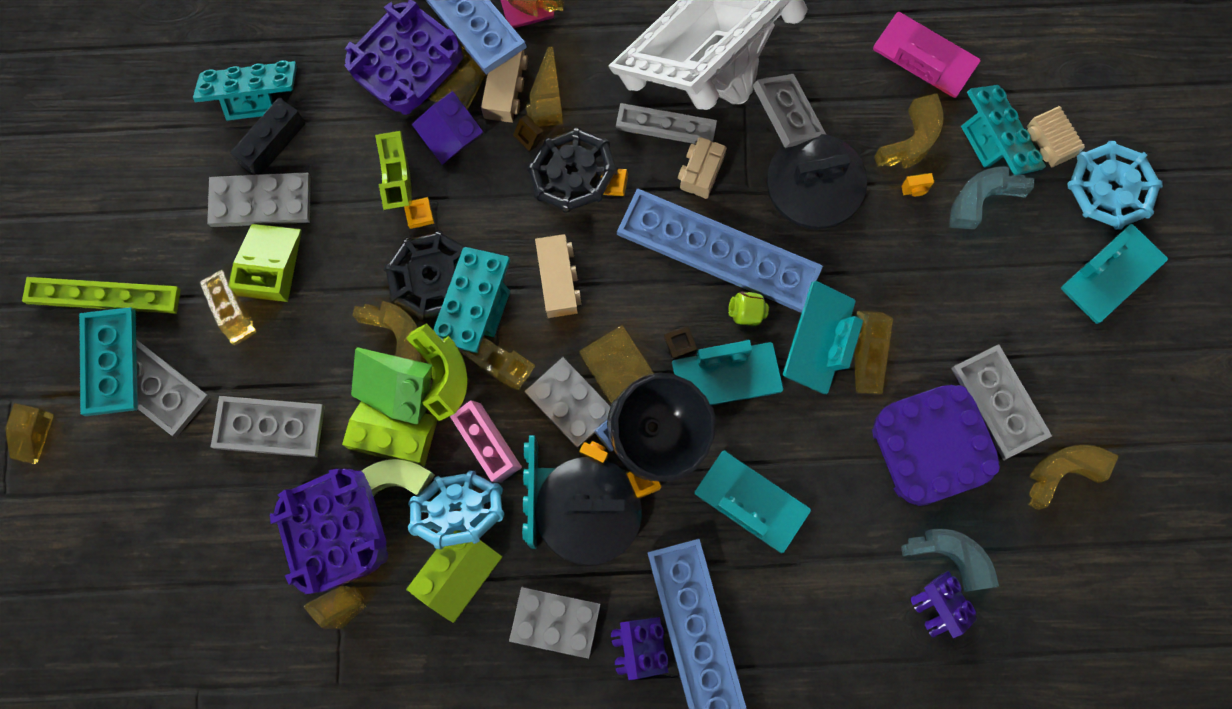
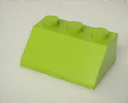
M361 401L349 419L342 445L349 450L392 460H406L425 467L437 418L434 415L425 413L418 424L392 419Z
M457 530V531H453V532H454V534H455V533H461V530ZM481 540L476 544L469 542L445 546L442 550L436 549L406 590L428 607L454 623L503 557Z

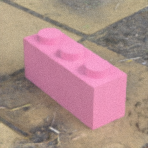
M470 400L459 408L455 414L450 416L491 482H503L522 468L481 403Z

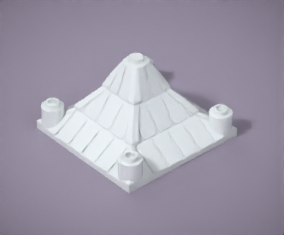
M678 0L609 65V68L613 74L619 75L628 90L638 91L646 85V81H653L686 90L697 109L708 110L717 103L718 97L732 104H742L749 99V95L753 91L752 85L755 83L758 71V57L775 26L774 22L781 15L786 23H798L804 19L808 8L804 0Z

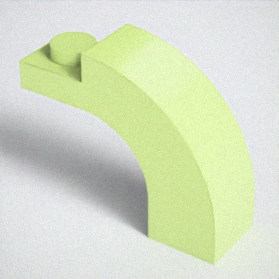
M398 459L377 462L362 470L371 487L373 497L380 490L391 486L403 487L418 495L431 483L435 476L432 472L416 463Z

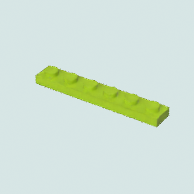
M27 277L22 302L34 305L96 309L132 307L135 311L177 314L181 289L177 286Z

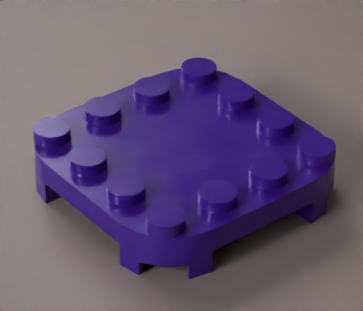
M408 0V3L402 2L393 5L390 2L384 7L387 13L356 45L349 42L345 48L347 51L345 67L356 82L388 108L405 115L411 113L413 109L422 104L455 70L464 57L461 45L450 28L447 30L421 10L418 4L412 0Z
M940 386L902 399L883 408L875 418L872 429L873 438L877 439L895 484L893 489L898 497H902L909 503L918 506L931 504L982 486L999 472V460L993 441L975 400L964 386Z
M352 469L329 470V473L296 488L285 489L278 494L280 498L276 503L274 513H270L271 524H278L291 572L285 575L289 585L293 584L298 590L305 592V594L325 592L371 574L387 561L386 538L371 487L362 471Z

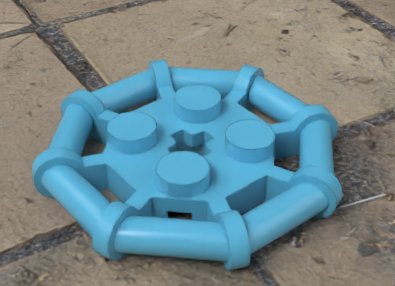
M1108 141L1107 144L1088 152H1080L1077 155L1078 161L1071 181L1067 185L1083 211L1082 215L1085 218L1090 217L1114 226L1116 230H1121L1124 226L1143 218H1150L1154 214L1153 208L1159 190L1163 187V182L1156 176L1146 158L1147 154L1118 145L1116 141ZM1106 155L1107 160L1102 164L1097 165L1093 162L1094 159ZM1116 155L1134 162L1131 165L1116 160ZM1137 165L1140 167L1147 182L1141 181V174L1135 169ZM1085 169L1090 171L1088 181L1082 180ZM1115 181L1119 188L1115 191L1112 190V185L1109 182ZM1084 190H1087L1088 194L1091 192L1093 196L1092 205L1089 199L1087 198ZM1148 190L1144 204H1142L1138 200L1140 191ZM1100 207L1108 211H1111L1112 215L1101 210H1098L1096 208ZM1125 207H1132L1135 210L1124 216L1121 213V210Z
M475 471L442 478L440 476L434 477V481L417 496L411 497L408 502L410 507L408 530L411 535H418L433 544L435 549L442 550L445 546L469 542L476 544L485 532L496 522L502 521L504 517L501 504L503 489L500 484L491 483L476 475ZM476 486L484 490V492L479 494L472 489ZM438 491L440 492V494L436 496L431 502L427 501L435 493H437ZM491 501V508L483 509L484 504ZM421 512L429 513V518L421 520ZM433 528V529H435V530H437V531H439V532H438V533H435V532L431 531L430 529ZM461 530V533L454 534L453 531Z

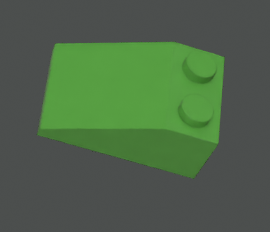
M357 347L355 349L351 396L392 419L418 424L427 411L422 401L430 391L433 365Z

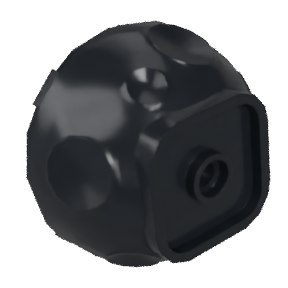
M655 373L643 376L632 382L613 400L607 418L609 438L615 454L631 473L648 481L670 482L682 479L692 473L708 456L715 434L716 418L714 409L709 404L706 396L691 381L672 373ZM651 422L655 425L653 432L648 430V425Z

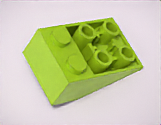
M251 224L234 260L228 288L241 297L288 302L302 230Z

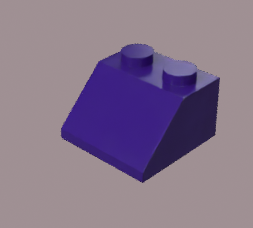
M453 91L432 105L412 124L441 165L475 142L483 134L482 129Z

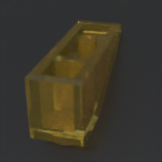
M548 47L530 92L531 104H526L527 115L539 127L563 124L553 47Z
M222 269L200 282L218 327L234 346L257 333L239 297L228 288L229 280Z
M857 311V317L863 320V324L855 347L856 392L882 394L893 318L883 312Z
M342 585L307 603L304 609L321 628L343 629L366 605L362 602L364 596L356 587L350 588Z

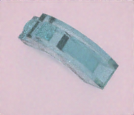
M994 167L978 173L967 182L954 200L950 213V227L975 230L982 221V206L985 198L992 195L1026 197L1034 188V178H1025L1024 175L1009 176V167Z
M931 529L925 531L927 541H925L924 536L908 539L909 544L901 546L903 557L925 553H940L949 557L960 571L964 592L999 587L995 568L987 553L973 539L960 532L948 529Z

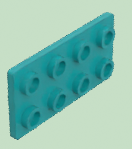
M279 61L275 64L267 65L254 64L251 67L239 68L234 66L226 70H206L199 74L193 99L195 102L219 100L226 121L263 116L274 103L271 93L293 90L297 68L296 62Z
M999 85L971 88L967 91L978 113L964 123L961 128L984 168L992 166L1002 157L1005 158L1014 175L1039 171L1046 167L1041 153L1036 150L1031 141L1029 132L1022 126L1018 119V113L1011 107L1005 91Z
M1130 224L1061 287V290L1098 324L1156 272L1168 258L1133 224Z
M468 247L463 248L433 329L441 339L449 336L459 349L477 353L484 335L495 337L510 294V290L503 283L510 263L508 256Z
M818 281L811 282L784 368V377L822 394L829 392L835 370L848 369L850 367L863 324L862 319L856 316L851 317L856 302L855 299Z
M750 340L703 348L698 349L697 356L672 361L674 374L691 381L706 396L711 406L781 393L783 391L772 342L751 346Z
M529 435V443H524V459L529 463V469H524L523 475L524 486L528 489V496L523 497V513L528 516V524H523L522 535L523 540L527 542L531 549H537L536 499L543 482L556 468H538V442L535 435Z
M726 451L721 452L695 490L696 496L780 553L785 552L811 512L809 507Z

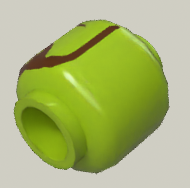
M742 291L730 300L729 316L733 317L736 324L758 326L763 318L765 319L768 315L769 306L765 303L764 297L759 293Z

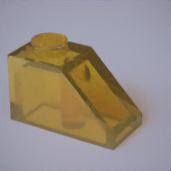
M14 403L5 428L11 459L32 464L38 463L54 414L38 408Z

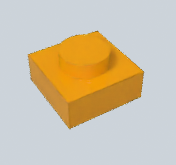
M618 169V174L613 177L603 195H625L628 178L627 169Z
M932 173L907 177L902 185L903 195L912 194V196L917 197L926 194L934 183Z
M428 197L413 200L410 206H404L410 229L434 224Z
M593 441L590 444L584 442L579 451L580 456L591 457L602 463L608 459L605 447Z
M631 472L627 473L637 498H642L661 489L659 481H648L635 476Z

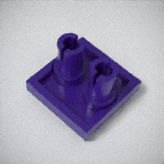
M949 571L939 575L925 586L924 592L911 597L913 605L923 601L915 607L917 612L921 613L932 606H935L939 616L925 621L927 630L933 628L929 632L933 638L948 630L953 638L960 636L977 620L971 602L966 601L961 593L962 588L959 581Z
M660 617L620 623L621 629L612 630L611 637L620 636V639L612 640V644L615 647L624 646L625 657H617L615 660V665H625L624 667L616 668V672L619 675L628 674V680L668 673V657L665 653L664 631Z

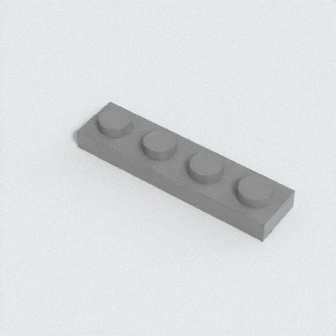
M620 103L616 130L696 144L700 137L713 142L717 120Z

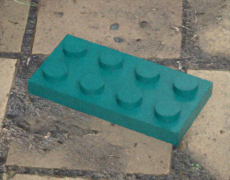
M129 307L79 313L81 415L93 416L138 410L135 309Z

